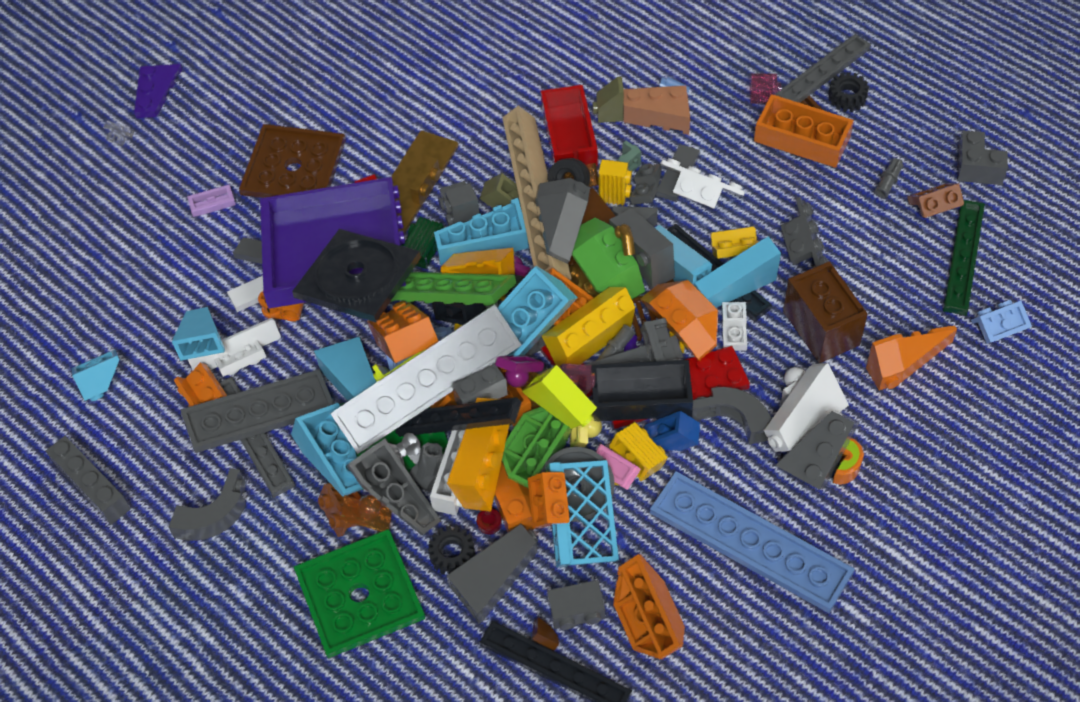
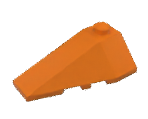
M955 325L935 328L922 335L920 331L912 332L910 337L896 334L872 342L866 370L878 390L895 388L953 342L957 328Z

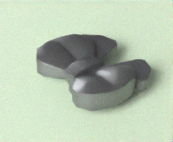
M406 433L402 442L397 445L389 443L403 465V457L407 455L414 464L418 463L421 445L413 433Z

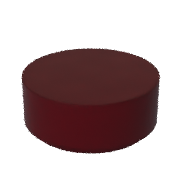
M497 510L481 511L477 515V527L480 532L491 535L500 530L502 519Z

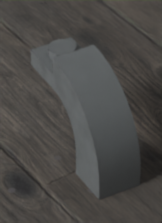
M716 387L711 388L710 397H699L693 400L691 418L701 420L717 416L729 417L743 427L749 445L768 441L764 430L772 418L765 406L749 393L735 388Z
M230 468L221 494L211 504L200 508L176 505L168 527L175 539L188 541L209 539L226 531L238 520L246 506L242 496L246 483L240 470Z

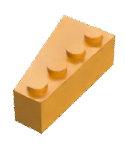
M477 398L475 403L499 399ZM509 424L465 430L447 481V485L464 509L492 510Z

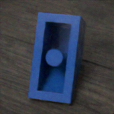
M682 411L648 423L644 427L655 444L661 446L664 450L682 451L699 444L700 423Z

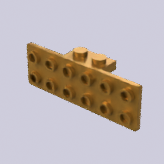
M420 131L392 174L393 185H398L400 198L396 200H400L402 213L398 215L402 216L404 228L400 229V231H403L404 234L457 150L458 142Z

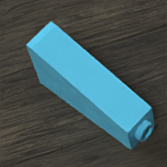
M661 225L655 227L673 243L675 278L673 280L675 282L689 280L694 285L695 282L711 273L712 264Z
M768 236L695 282L694 286L717 308L722 305V302H730L776 281L781 252Z
M360 337L314 351L320 371L347 401L376 383Z

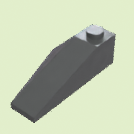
M567 178L540 183L535 198L536 206L540 208L539 220L543 222L544 226L543 239L547 255L567 264L570 261L589 198L590 187L582 182Z

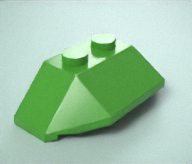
M597 218L582 224L572 256L595 291L602 293L609 287H626L631 299L645 293L638 263L632 255L624 256L622 240L615 236L613 226Z
M542 407L524 413L505 443L502 462L508 478L529 488L528 478L541 473L548 459L558 451L563 450L572 429Z

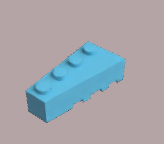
M513 199L511 204L503 207L501 205L492 208L493 211L482 216L480 213L474 215L471 220L465 223L460 221L434 232L440 266L455 253L513 248V252L529 249L519 199Z

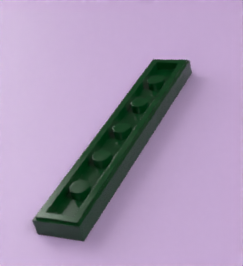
M963 200L964 205L960 206L943 311L967 316L985 203Z

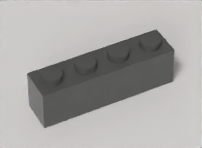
M66 436L45 450L57 469L110 525L131 510L122 494Z

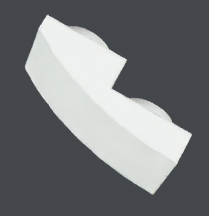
M722 302L723 348L733 346L735 351H747L746 302Z

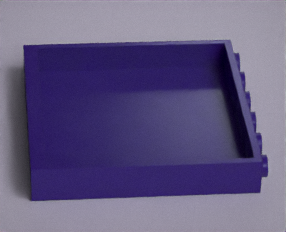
M392 177L260 198L263 293L268 309L306 303V301L294 298L292 291L339 229L399 246L405 244L404 232L400 231V229L404 228L402 216L398 215L402 213L400 200H396L400 198L398 185H393ZM354 268L349 273L358 274L363 271V268ZM406 280L401 287L406 286Z

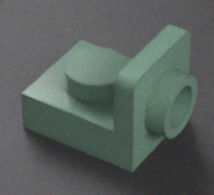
M625 140L622 143V155L617 161L627 162L628 170L633 172L641 165V151L636 145H632Z

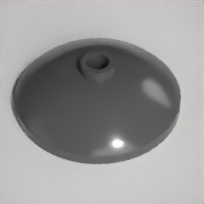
M569 447L552 455L545 463L541 473L546 472L545 467L549 463L560 462V464L603 461L605 459L591 449ZM608 464L611 496H613L614 476ZM580 468V470L583 471V472L587 469V468ZM591 468L586 475L598 484L603 478L602 468ZM573 469L564 470L565 480L571 485L580 478V475ZM584 478L579 482L581 485L579 491L587 497L594 487ZM596 490L589 500L601 508L605 503V496ZM573 491L567 497L568 505L575 511L583 502ZM585 503L578 513L588 521L597 512ZM574 517L571 522L581 521L578 518Z

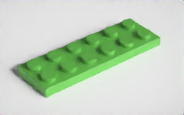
M411 272L406 278V286L400 287L390 302L395 300H404L407 303L414 301H424V303L443 302L444 304L459 302L464 305L483 303L485 306L496 304L504 294L509 292L516 284L515 275Z

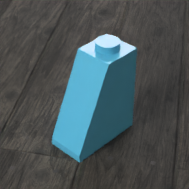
M208 307L186 311L172 340L180 361L225 352L224 345Z

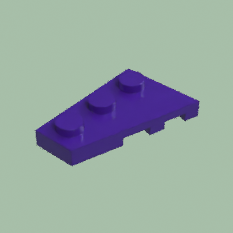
M181 64L140 66L134 109L136 118L158 116L167 100L166 95L169 89L175 85L176 76L180 75L183 70Z

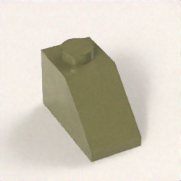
M622 76L616 77L596 93V102H592L593 115L597 114L598 123L623 121L624 91Z
M503 173L486 181L480 196V200L491 208L499 205L503 207L511 204V200L519 199L516 183Z

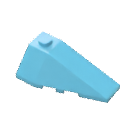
M339 403L295 418L291 435L307 459L344 497L364 488L360 486L347 467V464L357 458L356 451L330 414L340 407Z

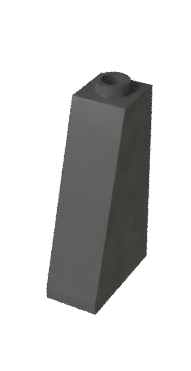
M522 524L447 575L450 589L478 624L487 617L537 554L538 539L532 530H526Z

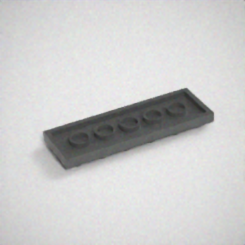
M319 369L180 409L194 453L294 424L295 418L333 405L334 402Z

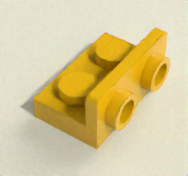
M753 226L711 232L710 234L712 254L717 259L737 256L759 242L756 237V228Z

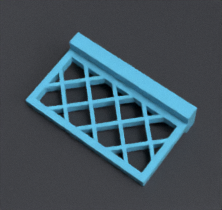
M607 460L560 464V462L549 463L545 467L546 472L564 473V470L573 469L580 475V478L573 486L565 480L566 486L570 489L567 492V497L573 491L583 500L576 511L568 505L569 512L573 514L569 518V523L552 524L556 568L619 561ZM580 468H587L584 472L580 470ZM591 468H602L603 478L598 484L586 475ZM583 478L594 487L587 497L575 488ZM596 490L605 496V503L601 508L589 500ZM585 503L597 512L590 522L578 513ZM599 515L608 521V528L604 533H601L592 525ZM574 517L586 525L579 536L570 530V522ZM588 528L600 537L593 547L581 539ZM571 536L575 539L573 543L571 541ZM602 540L611 546L612 556L603 557L595 551ZM577 542L589 550L583 559H573L572 548ZM591 554L596 556L595 558H588Z

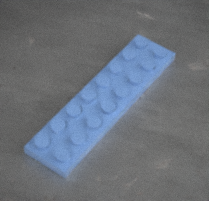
M677 471L650 508V514L829 614L855 568Z

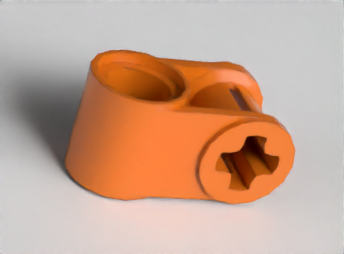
M263 291L258 296L259 304L262 306V313L266 318L298 321L300 319L304 303L269 308V313Z

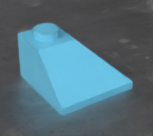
M115 349L71 368L72 376L84 401L100 399L104 396L103 393L108 390L119 362Z

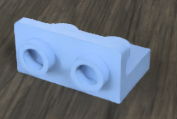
M1011 300L998 304V310L992 311L991 307L977 312V318L971 320L973 324L978 322L987 344L1032 327L1022 301L1012 303Z

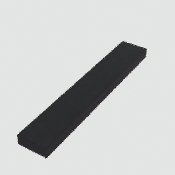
M676 223L667 229L712 264L711 272L723 265L719 259ZM755 290L731 301L746 302V315L754 322L772 308V304Z
M517 397L429 408L395 429V433L399 437H403L406 433L421 435L515 424L522 402Z
M493 620L480 641V646L591 702H628L632 695L631 689Z

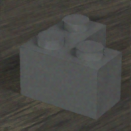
M962 130L957 147V181L1002 185L1008 169V151L985 149V132Z
M465 181L440 188L441 198H438V203L441 211L445 210L447 213L445 218L448 226L460 221L465 223L471 220L472 216L479 214L478 198L471 183L466 184Z

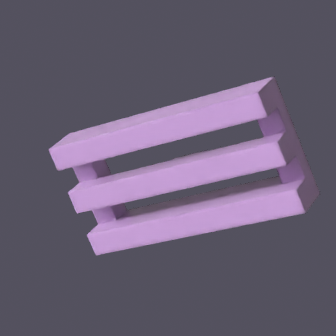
M230 184L187 196L193 217L236 205Z

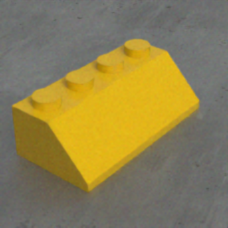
M609 287L544 333L542 338L555 364L562 371L576 368L604 348L609 340H613L624 324L631 328L635 312L634 303L626 287Z

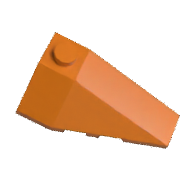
M501 462L494 500L507 533L520 524L526 530L537 529L532 527L529 488L509 479L503 462Z

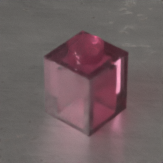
M751 73L750 104H767L771 94L775 95V93L781 90V82H777V73Z

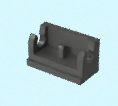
M666 318L644 322L640 331L650 362L678 360L668 333Z

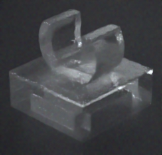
M106 120L104 125L105 129L110 130L106 140L113 143L114 138L117 136L116 144L121 146L125 143L124 136L132 138L135 131Z

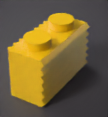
M601 160L599 196L605 203L621 204L623 206L625 205L626 198L630 197L632 185L629 184L631 183L632 171L628 170L627 162Z
M636 422L618 432L609 445L613 452L641 469L636 476L639 478V481L645 480L660 470L669 458L665 454L664 449L656 445L649 437L648 432L644 428H640Z

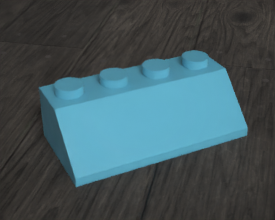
M535 266L497 307L522 344V346L506 356H524L578 298L561 280L538 266Z

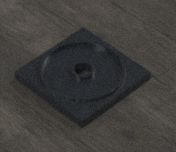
M339 229L293 289V296L299 300L377 322L420 260V251ZM354 268H363V271L358 274L349 273Z

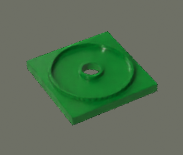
M389 529L294 566L328 659L426 619ZM358 588H365L369 592L367 599L362 602L351 600L352 592Z

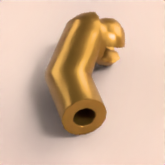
M626 224L617 226L615 228V236L622 240L624 256L634 255L635 246L630 227Z

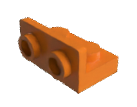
M201 362L186 378L177 376L174 379L178 387L177 390L187 400L188 407L227 396L207 364Z
M542 472L529 477L528 487L532 527L544 528L552 524L569 523L565 474L563 472Z

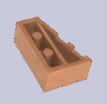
M686 85L623 89L624 123L645 127L655 125L663 127V130L666 131L676 129L683 131V134L689 135L690 111Z

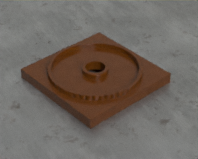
M263 124L239 187L240 195L266 198L330 187L346 141L345 134ZM296 163L301 165V167L295 171L287 170V167L291 164Z

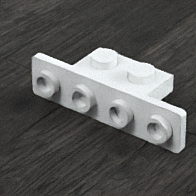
M668 158L667 161H661L662 167L680 173L673 193L715 209L722 190L742 198L745 194V191L741 190L742 186L730 182L727 185L721 182L720 177L712 174L706 177L700 174L701 170L691 166L688 169L679 166L680 162Z
M269 318L223 339L222 343L225 352L188 359L192 370L201 362L207 364L210 370L218 367L223 377L237 373L239 369L257 364L261 359L265 358L266 355L262 347L280 339L281 335L274 319Z

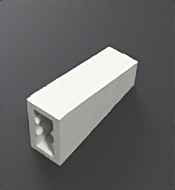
M828 363L812 364L807 369L765 428L764 432L768 438V443L774 452H790L831 411L841 412L849 406Z

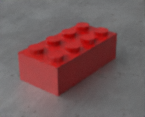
M583 85L541 90V108L553 164L561 159L575 158L583 162L587 168L598 166V148Z

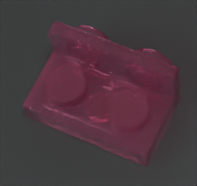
M562 364L559 367L585 395L591 388H594L595 374L591 373V365Z

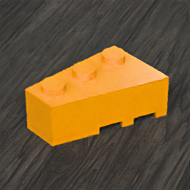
M513 248L455 253L440 267L441 273L515 275ZM505 294L499 300L504 301Z

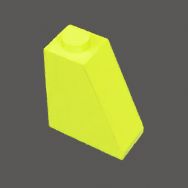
M557 365L538 374L522 391L527 397L571 429L580 425L582 427L586 426L593 419L591 414L597 409Z

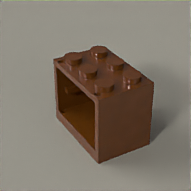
M830 261L788 279L783 312L819 364L860 346L868 313Z

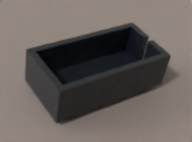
M689 360L591 365L593 404L597 407L593 412L594 421L658 419L678 411H682L692 417L693 395Z

